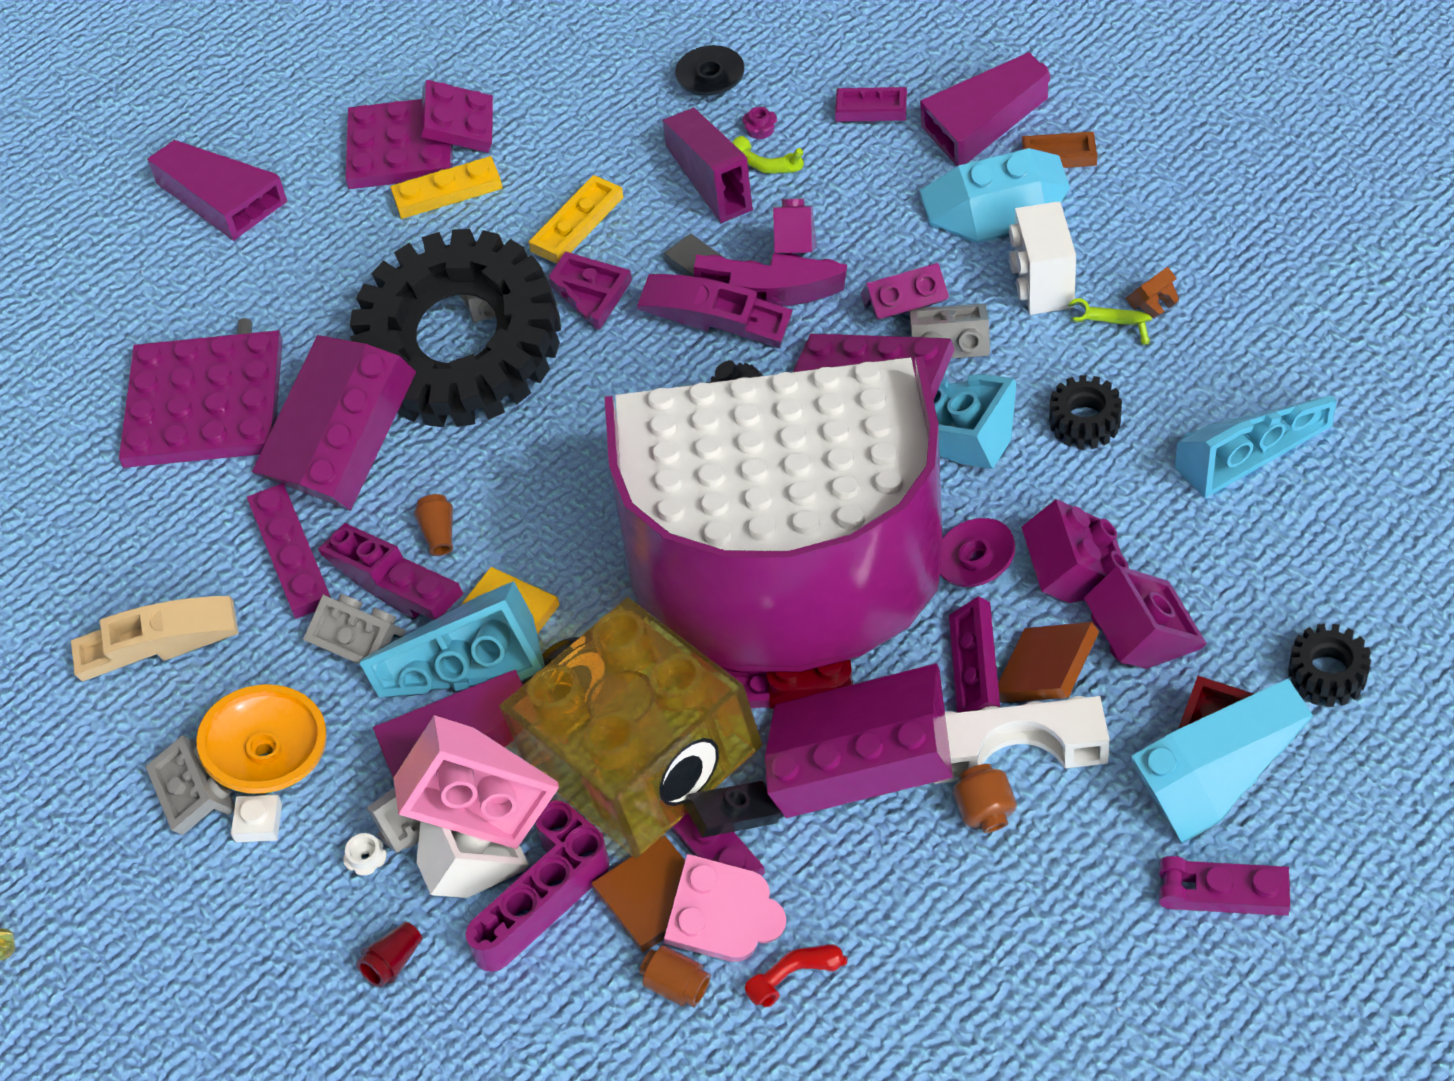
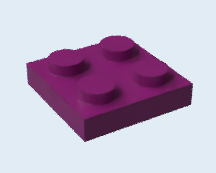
M426 80L422 89L421 137L489 153L492 145L493 95Z

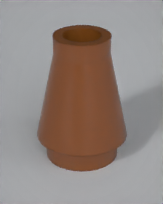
M431 494L422 497L416 503L414 517L429 546L430 554L433 556L447 555L453 550V506L444 495Z

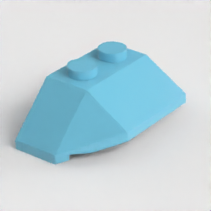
M1028 148L959 165L922 188L919 194L930 226L938 229L942 228L953 235L974 243H981L1009 236V225L1015 224V208L1059 201L1062 203L1069 192L1070 186L1059 155Z

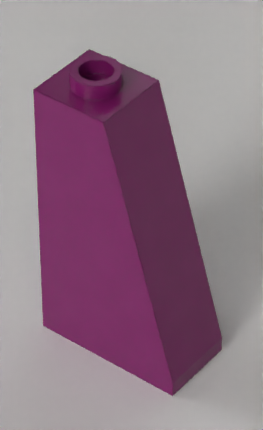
M1030 52L920 100L921 127L956 166L967 164L1048 99L1049 70L1044 63H1040Z
M694 107L663 119L666 147L720 224L753 211L748 163L745 154Z
M173 140L147 158L157 185L233 241L288 202L280 177L277 174L177 140Z
M515 669L373 727L390 773L394 778L434 715L473 727L501 746L506 747L537 724L532 708L538 706L539 703L530 682L522 684Z

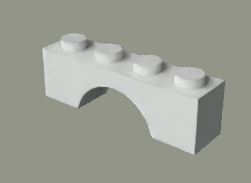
M1075 696L1062 701L1045 703L1032 701L1020 706L1003 708L990 706L977 711L945 712L953 778L937 781L934 784L959 781L958 775L963 771L984 764L987 758L997 750L1015 744H1028L1043 748L1054 755L1064 768L1108 764L1110 739L1101 697L1086 698L1084 696Z

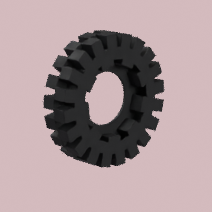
M453 229L450 245H445L440 232L422 237L424 253L418 255L410 243L406 244L394 252L400 264L398 268L383 260L371 273L378 287L363 284L356 297L361 309H354L351 313L350 327L354 335L350 336V339L354 342L365 343L399 355L416 371L397 412L398 415L414 422L420 414L425 425L444 427L447 415H451L456 427L475 424V410L483 408L487 419H492L505 413L500 399L507 395L518 405L531 394L526 380L531 379L541 383L550 370L545 357L556 358L560 344L556 333L561 331L557 303L540 264L533 255L528 257L524 247L512 239H509L504 245L500 234L482 230L476 242L471 229ZM455 295H471L487 302L495 312L497 325L494 336L487 343L486 348L476 356L472 354L450 361V363L431 359L420 349L417 342V328L425 312L435 303Z

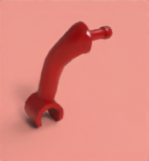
M834 944L795 949L786 953L766 973L757 974L746 982L745 993L754 1005L771 1007L779 998V992L775 987L789 974L799 969H818L833 972L840 968V966H845L848 959L843 955L842 950Z

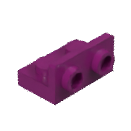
M939 263L866 283L860 293L864 307L872 305L877 320L937 304L949 298Z

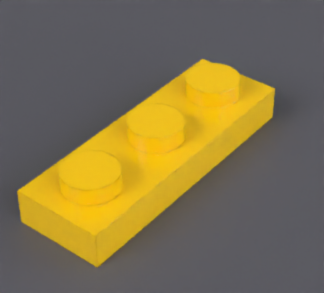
M492 156L390 186L401 219L503 189L501 178Z
M593 175L528 241L530 252L557 264L565 252L571 253L624 198L622 187Z

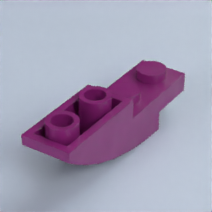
M773 253L771 266L763 265L753 260L743 262L725 259L719 255L704 256L696 254L694 263V277L716 280L757 291L758 299L780 306L808 303L843 291L847 272V264H841L831 259L815 260L802 258L792 253Z
M649 274L637 304V310L708 332L711 326L777 348H781L793 311L792 309L758 299V292L716 280L673 274Z
M344 523L318 548L320 554L356 584L413 619L422 614L435 620L444 615L464 594L458 582L403 558L397 546L347 523Z

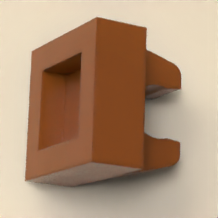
M1166 267L1125 299L1133 310L1140 307L1145 313L1155 319L1165 312L1159 305L1158 299L1163 300L1168 308L1179 301L1172 283L1177 278L1170 268Z

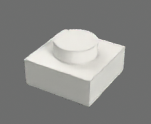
M279 795L236 797L231 835L235 842L278 841L282 802Z

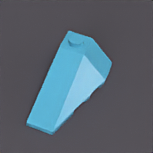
M976 374L968 375L966 382L951 384L948 383L946 378L942 379L934 398V406L939 424V453L941 457L960 464L989 469L994 468L1012 438L1016 394L1014 378Z

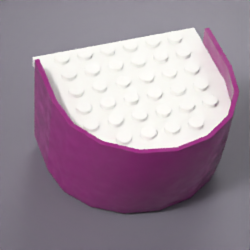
M924 356L915 357L916 378L911 358L619 394L615 395L616 412L613 396H605L608 461L631 586L647 626L690 658L740 672H803L861 657L907 630L938 591L943 551L939 424Z

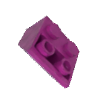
M1055 499L1021 527L1041 592L1065 602L1085 601L1084 597L1117 565L1129 568L1126 559L1121 554L1116 539L1118 534L1115 527L1108 520L1097 518L1084 512L1077 506H1071Z

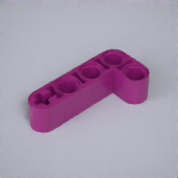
M550 801L535 822L542 848L546 854L480 912L467 926L466 940L474 962L484 971L494 972L506 967L592 888L593 881L606 874L609 870L610 862L602 833L563 801ZM563 826L560 830L551 831L555 827ZM585 852H594V853H593L592 855H590V856H586V857H582V856H581V855L584 854ZM553 881H562V883L556 886H548ZM522 910H530L525 915L515 916L518 912Z

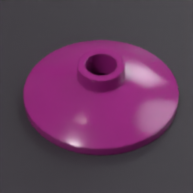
M991 518L971 519L955 526L942 538L943 551L940 575L948 583L959 587L980 586L996 579L1008 568L1013 560L1016 544L1012 532L1004 523Z

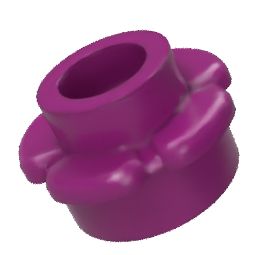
M755 107L743 116L742 122L745 124V129L750 137L765 139L773 134L777 116L774 112H769L765 107Z

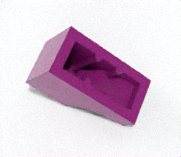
M804 198L782 199V206H775L773 208L774 253L813 252L817 248L813 205H805Z

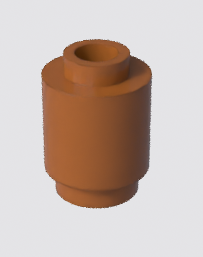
M662 945L657 951L651 949L645 956L639 970V974L644 976L643 987L680 1006L688 1004L696 1007L705 995L711 980V974L703 970L702 964L665 945Z

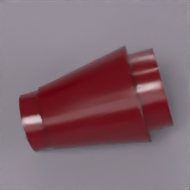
M404 921L400 926L361 950V958L356 963L358 970L368 982L376 987H383L386 983H393L417 946L422 942L421 933L414 925Z

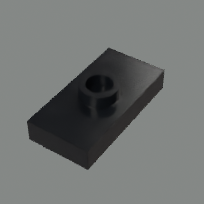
M763 781L691 793L687 795L684 806L702 838L777 824L782 814L767 794V788Z

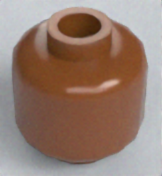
M991 764L977 765L958 775L959 781L952 791L964 824L972 828L982 827L983 833L995 832L1006 827L1009 824L1007 818L1017 809V802L1006 773L1001 769L992 768Z

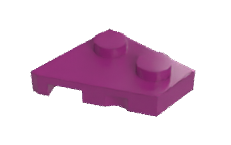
M569 252L563 254L548 276L550 287L594 328L599 330L632 282L631 270Z

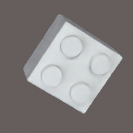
M1061 202L1015 208V224L1009 225L1010 242L1012 247H1015V251H1009V263L1012 274L1018 273L1019 278L1016 279L1019 300L1026 301L1029 315L1074 308V306L1069 307L1068 304L1075 299L1076 253Z

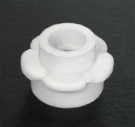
M361 833L353 836L347 842L343 860L348 870H355L356 874L364 876L372 874L385 863L387 852L383 849V842L368 833ZM369 854L368 858H361L363 855Z

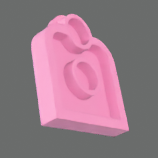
M687 854L663 944L730 962H740L746 960L754 953L757 943H770L782 935L786 926V915L781 905L769 898V886L760 874Z

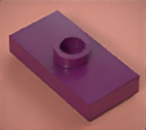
M907 87L837 88L836 122L906 121Z

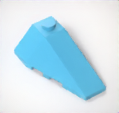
M1330 395L1212 423L1196 432H1189L1177 442L1175 468L1204 498H1207L1332 427L1337 400Z
M514 581L468 601L362 658L359 662L378 697L425 694L429 690L455 688V691H460L515 669L520 680L545 670L533 615Z
M1288 678L1164 736L1131 757L1137 774L1181 844L1221 822L1242 794L1254 785L1264 769L1275 757H1278L1313 718V714Z

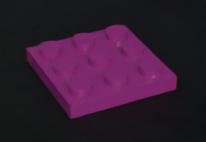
M422 99L348 107L346 182L348 189L398 184L453 167V144L421 137Z

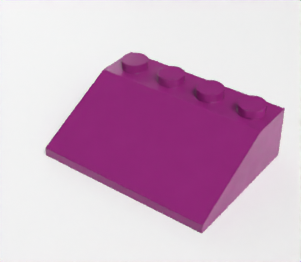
M317 335L252 472L351 511L416 371L399 355L365 343Z
M935 663L776 704L774 706L765 752L767 794L784 817L790 818L953 778L938 664Z

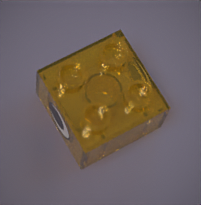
M629 597L603 616L593 627L499 705L523 760L556 780L559 785L557 792L635 859L688 813L684 806L688 794L715 789L763 746L744 685Z

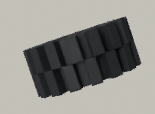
M1080 375L1079 382H1075L1074 378L1071 377L1066 379V386L1063 383H1059L1056 386V392L1052 391L1049 408L1051 432L1055 431V438L1058 441L1064 438V445L1071 447L1073 442H1076L1077 449L1084 450V444L1090 443L1091 449L1098 448V441H1101L1105 446L1110 443V436L1115 438L1118 434V428L1120 429L1122 399L1119 398L1117 388L1111 390L1112 383L1106 380L1101 385L1100 377L1093 376L1092 381H1086L1087 375ZM1087 407L1097 410L1099 414L1092 417H1080L1071 413V411Z
M1325 623L1317 624L1316 633L1309 627L1304 630L1303 637L1301 635L1296 637L1294 646L1292 645L1288 677H1291V683L1295 688L1299 687V695L1303 699L1311 694V703L1315 705L1319 704L1320 699H1325L1326 707H1334L1335 699H1338L1341 706L1349 703L1350 696L1355 700L1360 696L1361 690L1364 691L1371 664V659H1369L1371 652L1369 647L1364 648L1365 640L1361 636L1353 640L1354 631L1348 627L1345 633L1339 632L1340 625L1332 624L1331 630H1326ZM1331 657L1342 662L1346 669L1339 673H1327L1316 668L1312 662L1317 658Z

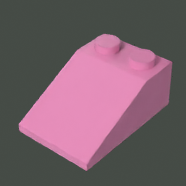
M435 715L393 778L399 815L514 849L518 848L559 789L556 780L477 729Z

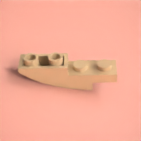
M230 596L187 598L142 606L100 619V630L71 640L74 674L81 681H86L156 654L166 661L239 634L234 601Z

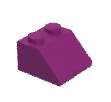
M1117 565L1084 597L1092 612L1091 619L1093 623L1103 631L1110 643L1109 650L1111 654L1124 665L1130 664L1148 669L1201 650L1207 645L1171 583L1167 580Z

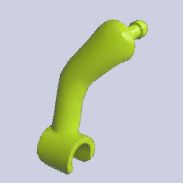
M738 136L732 142L745 154L748 165L762 173H794L801 170L804 166V161L801 158L803 155L801 148H797L794 153H788L783 157L764 158L751 152V143L744 136Z
M1081 298L1073 299L1068 304L1069 307L1080 305L1084 309L1083 316L1074 317L1070 320L1073 323H1082L1088 319L1120 325H1138L1141 344H1150L1146 323L1153 320L1149 314L1133 310L1090 307Z

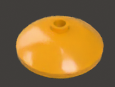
M263 684L236 690L217 701L203 717L198 728L196 742L201 764L215 781L239 792L268 793L287 788L299 782L316 767L326 747L327 733L324 717L310 698L289 687Z

